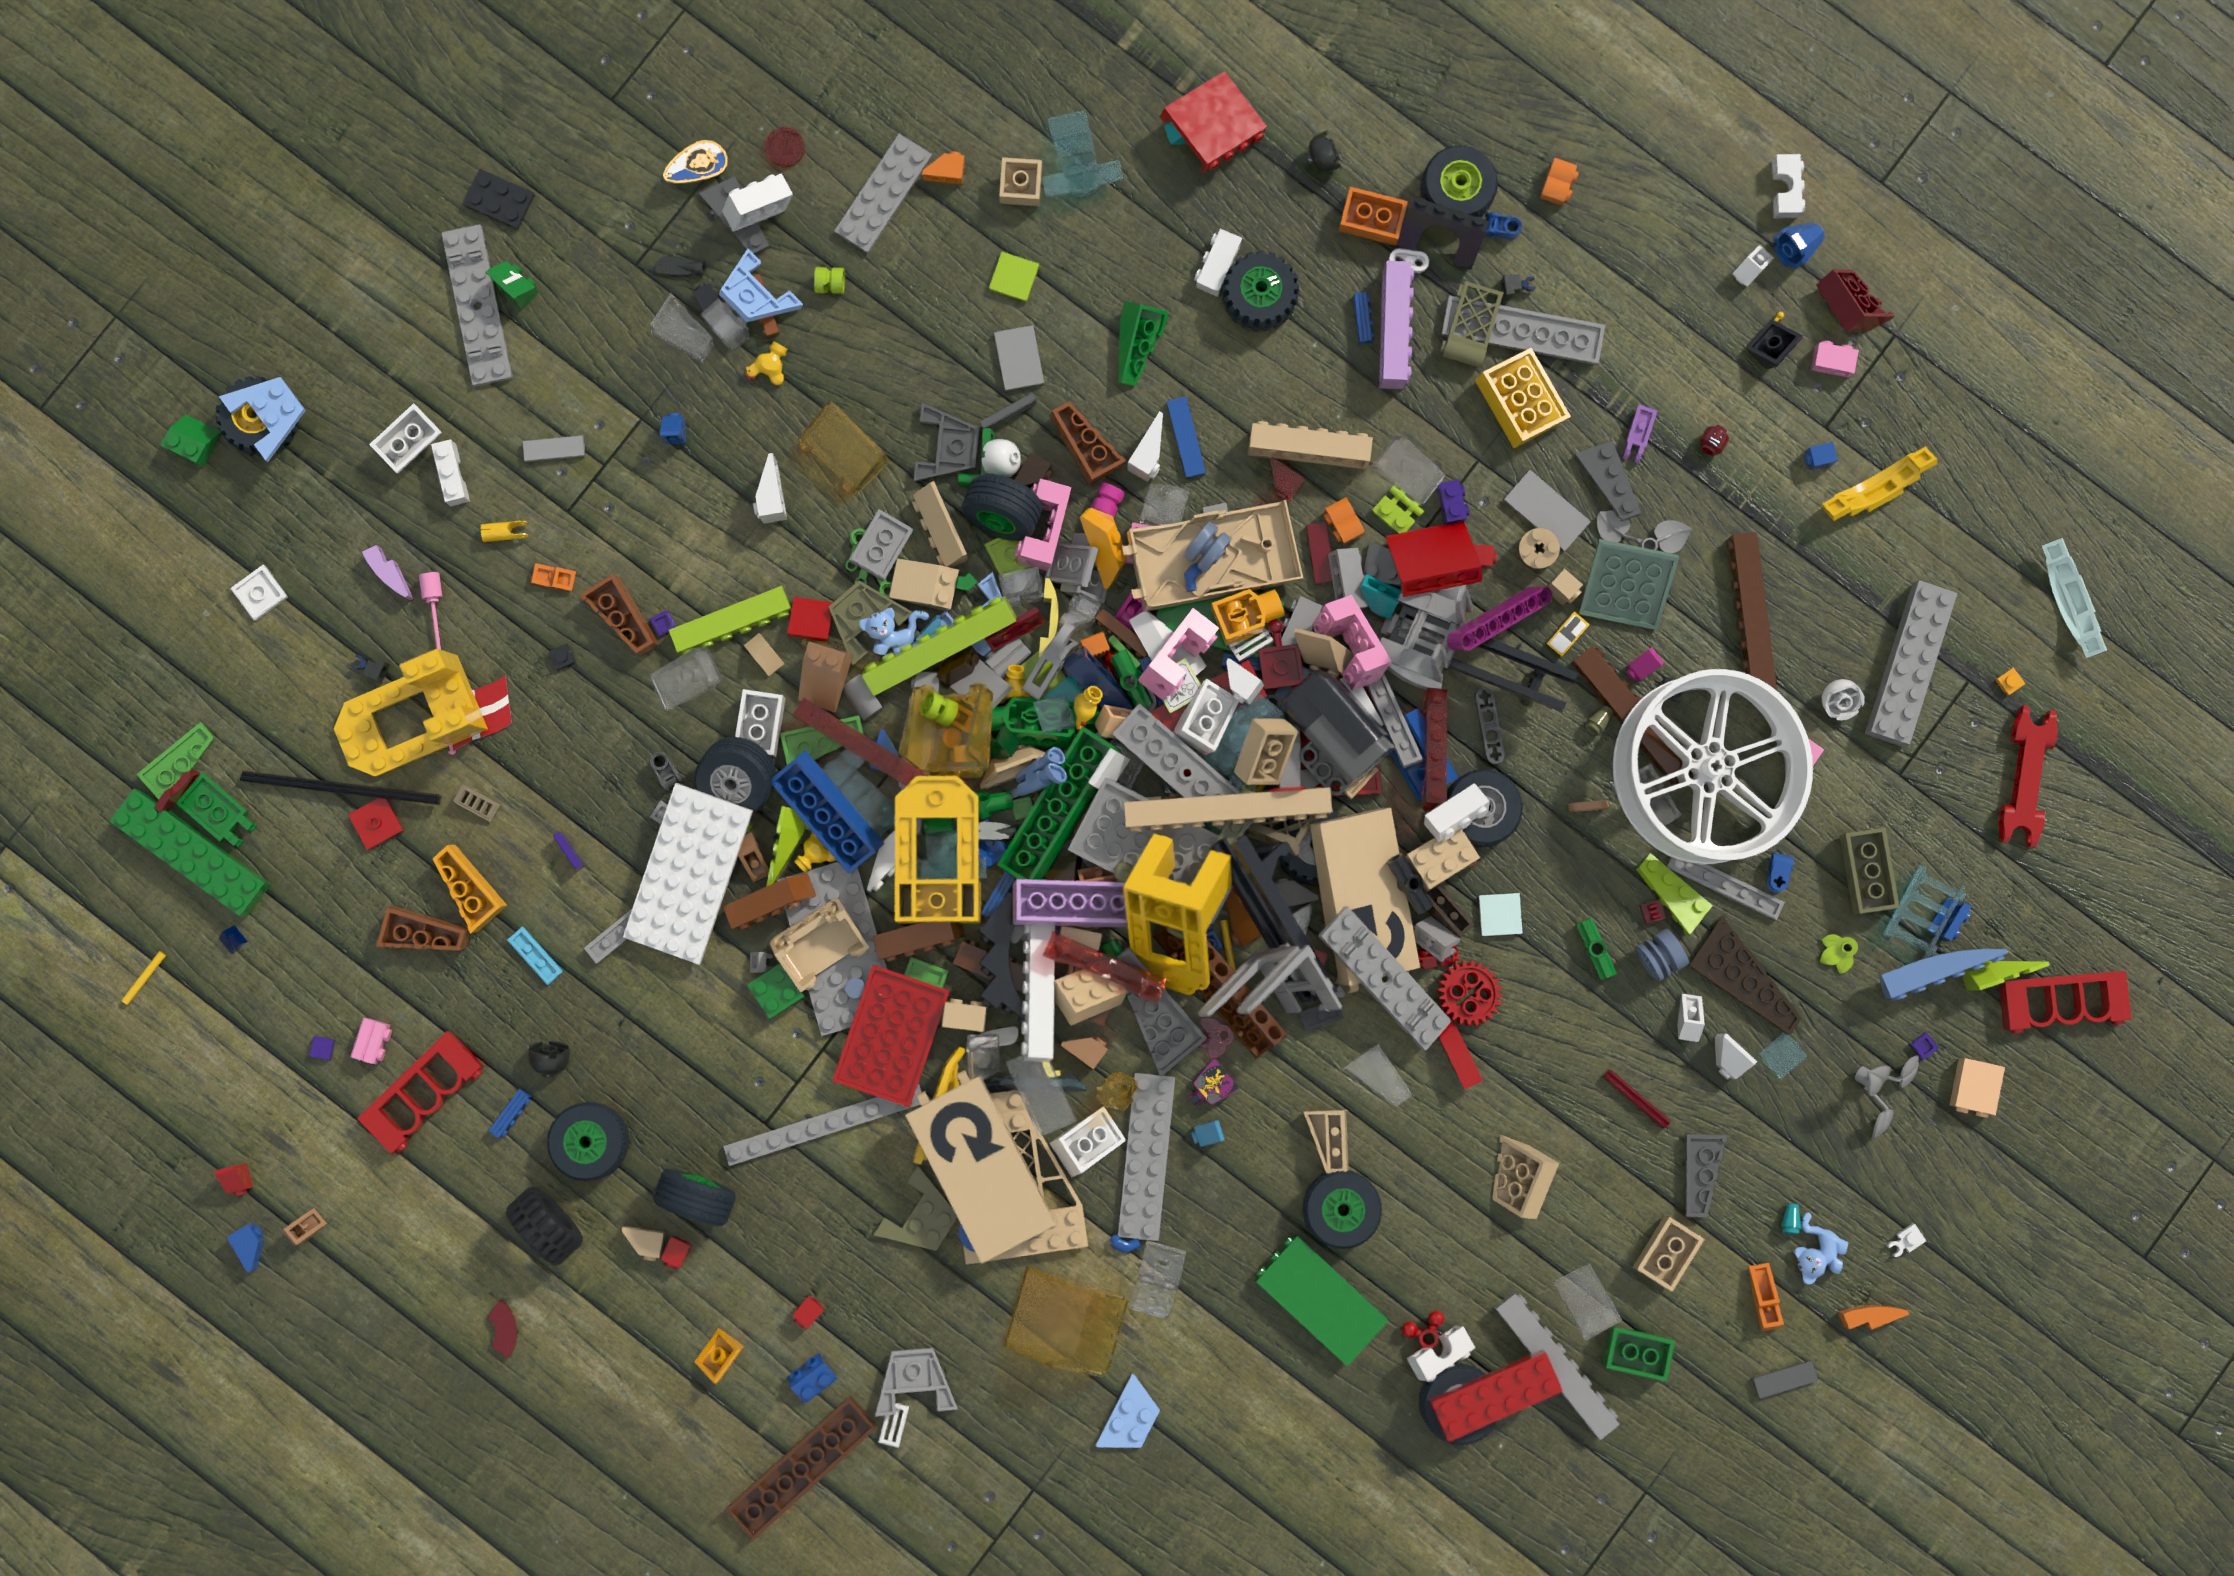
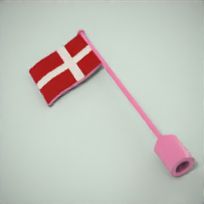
M438 572L423 573L419 575L421 596L423 600H426V603H431L436 648L441 650L435 602H439L438 598H442L440 574ZM506 675L492 684L472 690L488 730L450 745V751H448L450 755H454L456 749L465 744L496 733L512 723Z

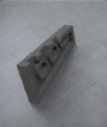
M735 176L700 192L699 194L703 200L706 201L746 250L749 249L756 255L770 248L758 222L733 232L722 212L729 193L736 188L741 190Z
M1613 441L1575 453L1574 457L1577 461H1580L1587 475L1592 478L1598 490L1603 493L1608 504L1621 522L1641 514Z
M1685 1134L1686 1217H1707L1714 1183L1717 1179L1718 1168L1728 1135Z

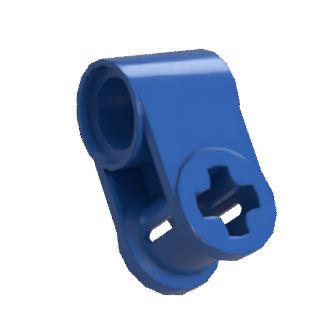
M1493 212L1485 214V218L1489 221L1485 236L1514 240L1519 236L1522 223L1517 217ZM1514 225L1517 231L1511 232L1507 226Z
M1772 853L1766 881L1767 889L1770 892L1778 893L1787 888L1794 857ZM1778 879V882L1781 883V885L1778 887L1777 884L1774 883V880Z

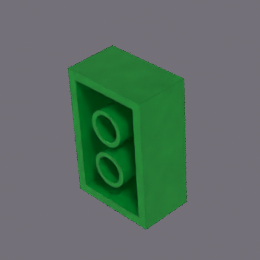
M1610 1325L1602 1366L1667 1382L1675 1340Z

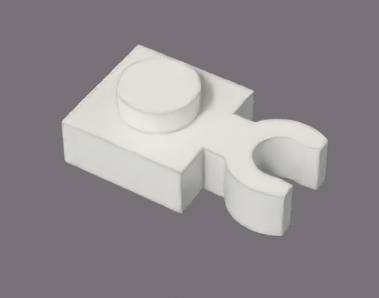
M1912 1223L1896 1234L1899 1239L1898 1241H1890L1886 1246L1891 1248L1896 1245L1897 1251L1892 1255L1899 1257L1903 1253V1249L1911 1252L1926 1242L1917 1226Z

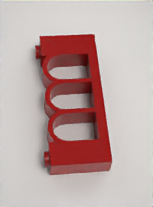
M2126 971L2010 980L1999 984L2004 1030H2011V1034L2024 1033V1029L2031 1027H2045L2052 1022L2061 1025H2072L2082 1019L2085 1022L2111 1021L2112 1025L2125 1024L2124 1020H2132ZM2099 981L2102 1011L2094 1018L2086 1011L2083 983ZM2072 984L2074 1013L2068 1020L2061 1018L2058 1014L2054 985ZM2026 987H2044L2046 1015L2040 1022H2036L2030 1017Z
M447 1031L357 1119L391 1154L401 1153L407 1148V1142L411 1139L408 1134L416 1133L424 1125L425 1115L441 1110L445 1104V1095L457 1093L463 1088L466 1081L478 1079L483 1072L481 1070L485 1066L452 1032ZM439 1054L455 1069L458 1076L456 1085L450 1090L441 1087L425 1070ZM418 1075L430 1085L437 1096L436 1104L429 1110L420 1107L404 1090ZM397 1095L415 1113V1124L409 1130L399 1127L383 1110Z

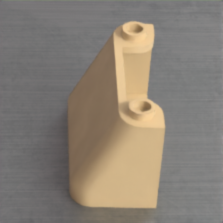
M839 899L829 901L775 936L770 942L774 955L800 992L811 989L815 985V975L850 953L851 956L859 957L870 948Z

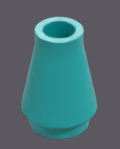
M1786 1204L1781 1228H1783L1782 1233L1799 1234V1230H1801L1799 1205Z

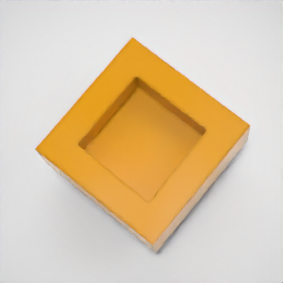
M2014 667L1995 679L2006 696L2012 694L2025 684Z

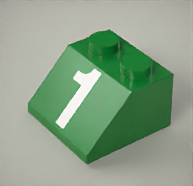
M505 261L488 269L485 273L493 283L522 310L539 294L535 288L537 284L530 277L525 279L521 275L523 271L515 263L510 265Z

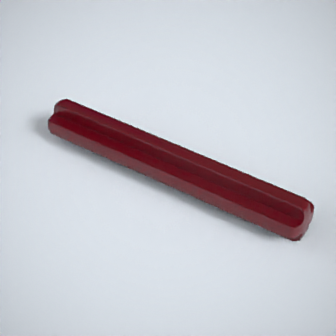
M1608 1070L1604 1074L1603 1078L1656 1124L1663 1129L1668 1127L1671 1121L1616 1073Z

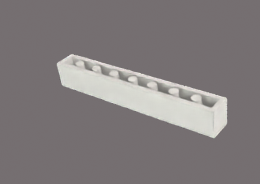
M1024 925L1023 931L1026 933V941L1023 944V953H1026V961L1023 962V973L1026 974V981L1023 982L1022 992L1025 994V1001L1022 1004V1014H1025V1022L1022 1023V1034H1025V1042H1022L1021 1053L1024 1055V1061L1049 1062L1053 1059L1055 926Z

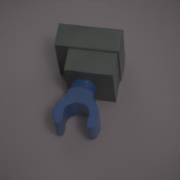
M1520 274L1504 275L1500 280L1502 292H1504L1503 299L1512 298L1521 289L1533 292L1536 287H1530L1528 282L1533 281L1535 277L1530 276L1526 280L1521 281Z
M355 655L361 662L357 666L351 664V666L357 670L364 669L363 675L382 683L390 664L377 659L376 663L369 660L367 662L364 657Z

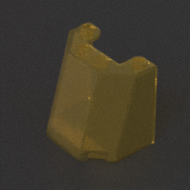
M976 682L969 686L970 692L967 694L950 693L949 695H942L943 698H948L958 703V712L954 721L949 726H944L937 723L935 719L930 720L920 714V707L924 697L931 691L939 693L930 685L913 687L898 751L899 755L917 770L925 773L938 772L940 773L939 776L981 778L983 772L989 768L993 692L985 684Z

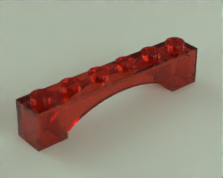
M1427 688L1423 696L1426 749L1422 810L1432 811L1447 801L1448 689Z
M1053 931L1044 949L1043 956L1101 975L1138 994L1139 997L1156 1004L1165 987L1166 979Z

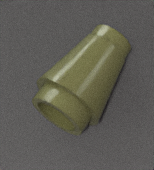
M1604 705L1587 720L1586 729L1596 736L1603 733L1613 714L1612 709Z

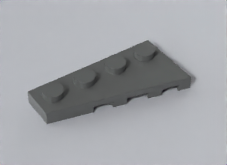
M1369 541L1363 571L1364 577L1367 574L1389 585L1401 586L1389 549Z

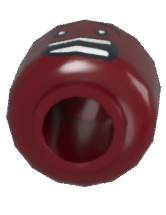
M1720 425L1707 427L1699 440L1700 449L1710 456L1721 454L1729 442L1727 430Z

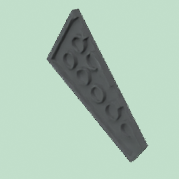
M1127 947L1112 960L1120 980L1127 990V997L1160 1076H1163L1205 1041L1207 1037L1133 951Z

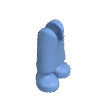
M1053 747L1046 751L1043 757L1039 756L1016 775V781L1021 783L1017 786V793L1020 796H1024L1049 786L1052 781L1057 784L1063 783L1067 779L1066 772L1060 767L1065 762L1063 752L1059 748Z

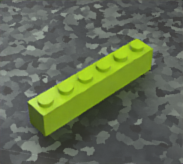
M780 586L669 630L677 653L688 656L695 653V649L711 647L714 645L713 642L720 639L721 641L733 638L732 635L740 632V634L751 631V627L759 625V627L765 626L770 623L771 619L776 617L778 619L789 616L792 608L784 588Z

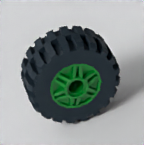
M1257 251L1255 255L1252 252L1246 253L1244 258L1239 257L1234 265L1231 264L1228 273L1225 275L1222 289V300L1226 306L1225 310L1228 315H1232V320L1235 323L1240 322L1241 327L1245 329L1248 326L1252 328V331L1258 332V329H1263L1264 332L1269 331L1270 327L1277 328L1281 322H1286L1289 319L1290 314L1295 309L1299 292L1298 277L1296 273L1292 272L1293 267L1290 263L1286 265L1283 257H1274L1275 253L1269 252L1268 255L1263 254V251Z

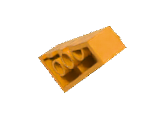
M447 845L433 858L443 881L446 882L450 890L449 893L460 909L459 912L462 918L465 919L468 925L467 928L470 934L479 932L508 906L456 845Z

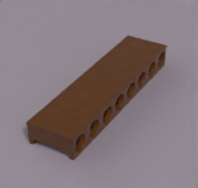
M1163 925L1153 935V938L1170 958L1186 962L1184 941L1166 931L1168 926ZM1207 940L1210 984L1207 989L1202 991L1198 989V991L1208 1001L1233 975L1234 971ZM1243 984L1216 1012L1255 1059H1257L1288 1034L1261 1003L1249 1013H1238L1237 1009L1252 993Z
M850 1395L734 1500L725 1511L734 1518L753 1542L877 1428L876 1423Z

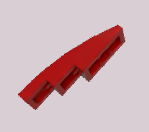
M1446 1007L1441 1008V1010L1445 1013V1011L1447 1010ZM1451 1021L1437 1038L1465 1090L1483 1080L1454 1021Z

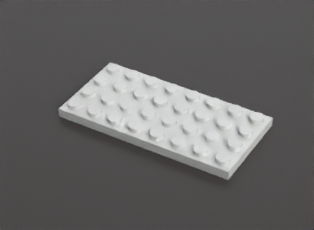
M675 783L623 937L687 961L701 964L753 810Z

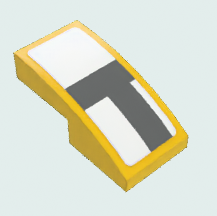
M1574 611L1547 644L1559 655L1563 656L1590 624Z

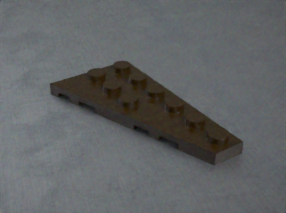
M1721 916L1688 966L1777 1028L1791 1035L1802 1018L1779 991L1777 985L1766 974L1767 972L1748 947L1743 944L1735 930L1730 927L1725 917Z

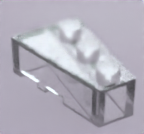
M670 293L650 324L651 334L704 363L714 347L713 338Z
M1379 1044L1373 1045L1343 1066V1068L1393 1106H1398L1413 1095Z

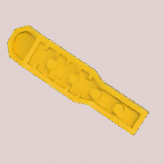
M958 1046L945 1062L933 1099L959 1086L957 1063L966 1052L965 1048ZM918 1141L912 1161L921 1165L923 1160H927V1156Z

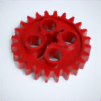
M1473 960L1469 961L1468 966L1466 961H1462L1460 965L1455 963L1453 968L1449 967L1446 969L1448 974L1444 973L1441 975L1445 981L1440 980L1438 982L1442 986V988L1436 990V992L1442 994V996L1437 998V1000L1443 1001L1440 1008L1446 1007L1445 1014L1452 1015L1451 1021L1457 1018L1458 1025L1462 1024L1463 1021H1465L1466 1027L1470 1026L1471 1021L1473 1026H1477L1479 1022L1484 1024L1486 1019L1490 1020L1493 1018L1491 1013L1495 1014L1498 1012L1495 1006L1501 1005L1497 1001V999L1503 997V995L1497 993V991L1502 989V987L1496 986L1499 979L1493 980L1492 977L1495 972L1488 973V966L1482 969L1481 962L1477 963L1476 966H1474ZM1468 974L1474 978L1473 984L1467 981L1466 977ZM1479 982L1483 983L1470 997L1463 1000L1460 1005L1456 1004L1469 990L1476 987ZM1453 987L1459 990L1458 997L1452 994ZM1481 990H1483V991L1486 992V994H1487V999H1486V1000H1484V999L1481 998V996H1480V991H1481ZM1466 1003L1471 1004L1473 1009L1471 1013L1466 1011Z

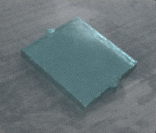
M1066 694L1033 702L1043 734L1054 731L1060 732L1061 729L1076 726Z
M1785 1032L1781 1033L1759 1053L1768 1064L1767 1067L1772 1069L1780 1079H1783L1808 1057L1799 1047V1042L1794 1041Z

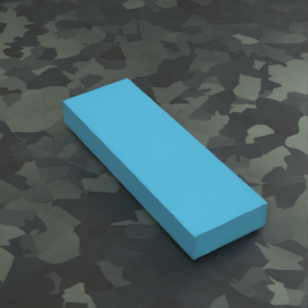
M521 927L507 940L547 985H550L564 972L524 927Z

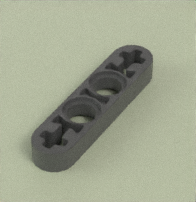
M1482 687L1475 693V704L1486 761L1491 765H1497L1503 761L1505 753L1495 698L1490 688ZM1482 691H1484L1485 694H1489V698L1486 699L1487 705L1491 704L1492 707H1485L1481 709L1480 706L1484 705V700L1479 698V696L1482 694ZM1484 711L1492 712V721L1487 722L1483 719L1482 714ZM1487 731H1495L1497 734L1495 741L1487 740ZM1499 744V746L1495 747V752L1500 754L1497 761L1494 758H1490L1493 749L1492 747L1488 748L1487 745Z

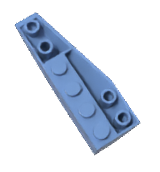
M2007 949L1965 950L1915 961L1879 975L1885 999L1891 998L1892 1001L1907 997L1906 992L1910 991L1911 994L1925 990V985L1933 982L1935 986L1945 982V977L1952 975L1953 978L1964 975L1965 969L1972 967L1974 971L1984 967V962L1991 960L1992 963L2004 959L2003 955L2007 954L2008 951Z

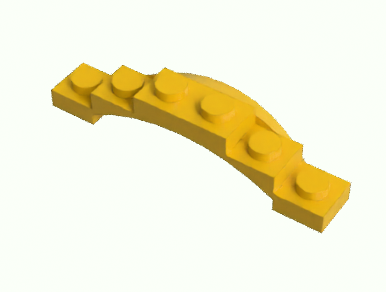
M1926 447L1915 453H1910L1873 477L1835 494L1833 498L1822 503V509L1833 521L1848 513L1852 517L1864 509L1870 512L1903 494V488L1919 480L1920 473L1937 465V458Z

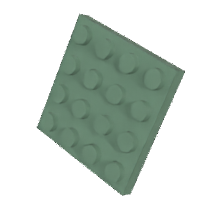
M1599 539L1579 607V614L1658 630L1679 555Z

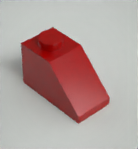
M247 1164L234 1165L214 1171L226 1194L234 1193V1196L246 1194V1189L253 1188Z

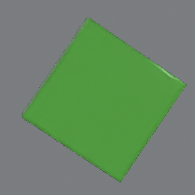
M1030 795L1013 800V812L1016 821L1026 818L1033 805Z

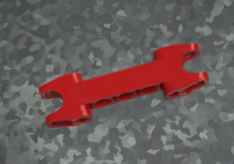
M2022 705L2019 707L2012 725L2011 742L2020 745L2011 805L2002 804L1999 812L2000 843H2009L2013 830L2019 827L2026 834L2028 848H2036L2045 822V812L2036 810L2045 748L2054 749L2058 734L2057 714L2054 710L2047 711L2042 725L2037 726L2030 720L2029 706Z

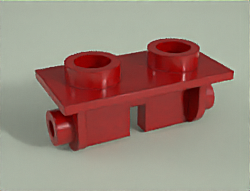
M1456 946L1452 947L1456 951L1451 956L1445 958L1442 962L1440 961L1441 966L1455 964V961H1459L1457 954L1459 951ZM1424 948L1417 951L1420 968L1424 970L1437 967L1436 960L1438 959Z

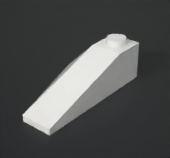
M1143 611L1129 621L1153 661L1174 632L1152 613ZM1181 645L1170 658L1175 663L1186 658L1195 675L1207 667L1200 654L1195 657Z

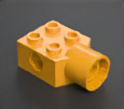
M1248 589L1213 602L1211 606L1212 613L1226 646L1264 632L1265 623L1284 616V609L1275 589L1260 595H1256Z

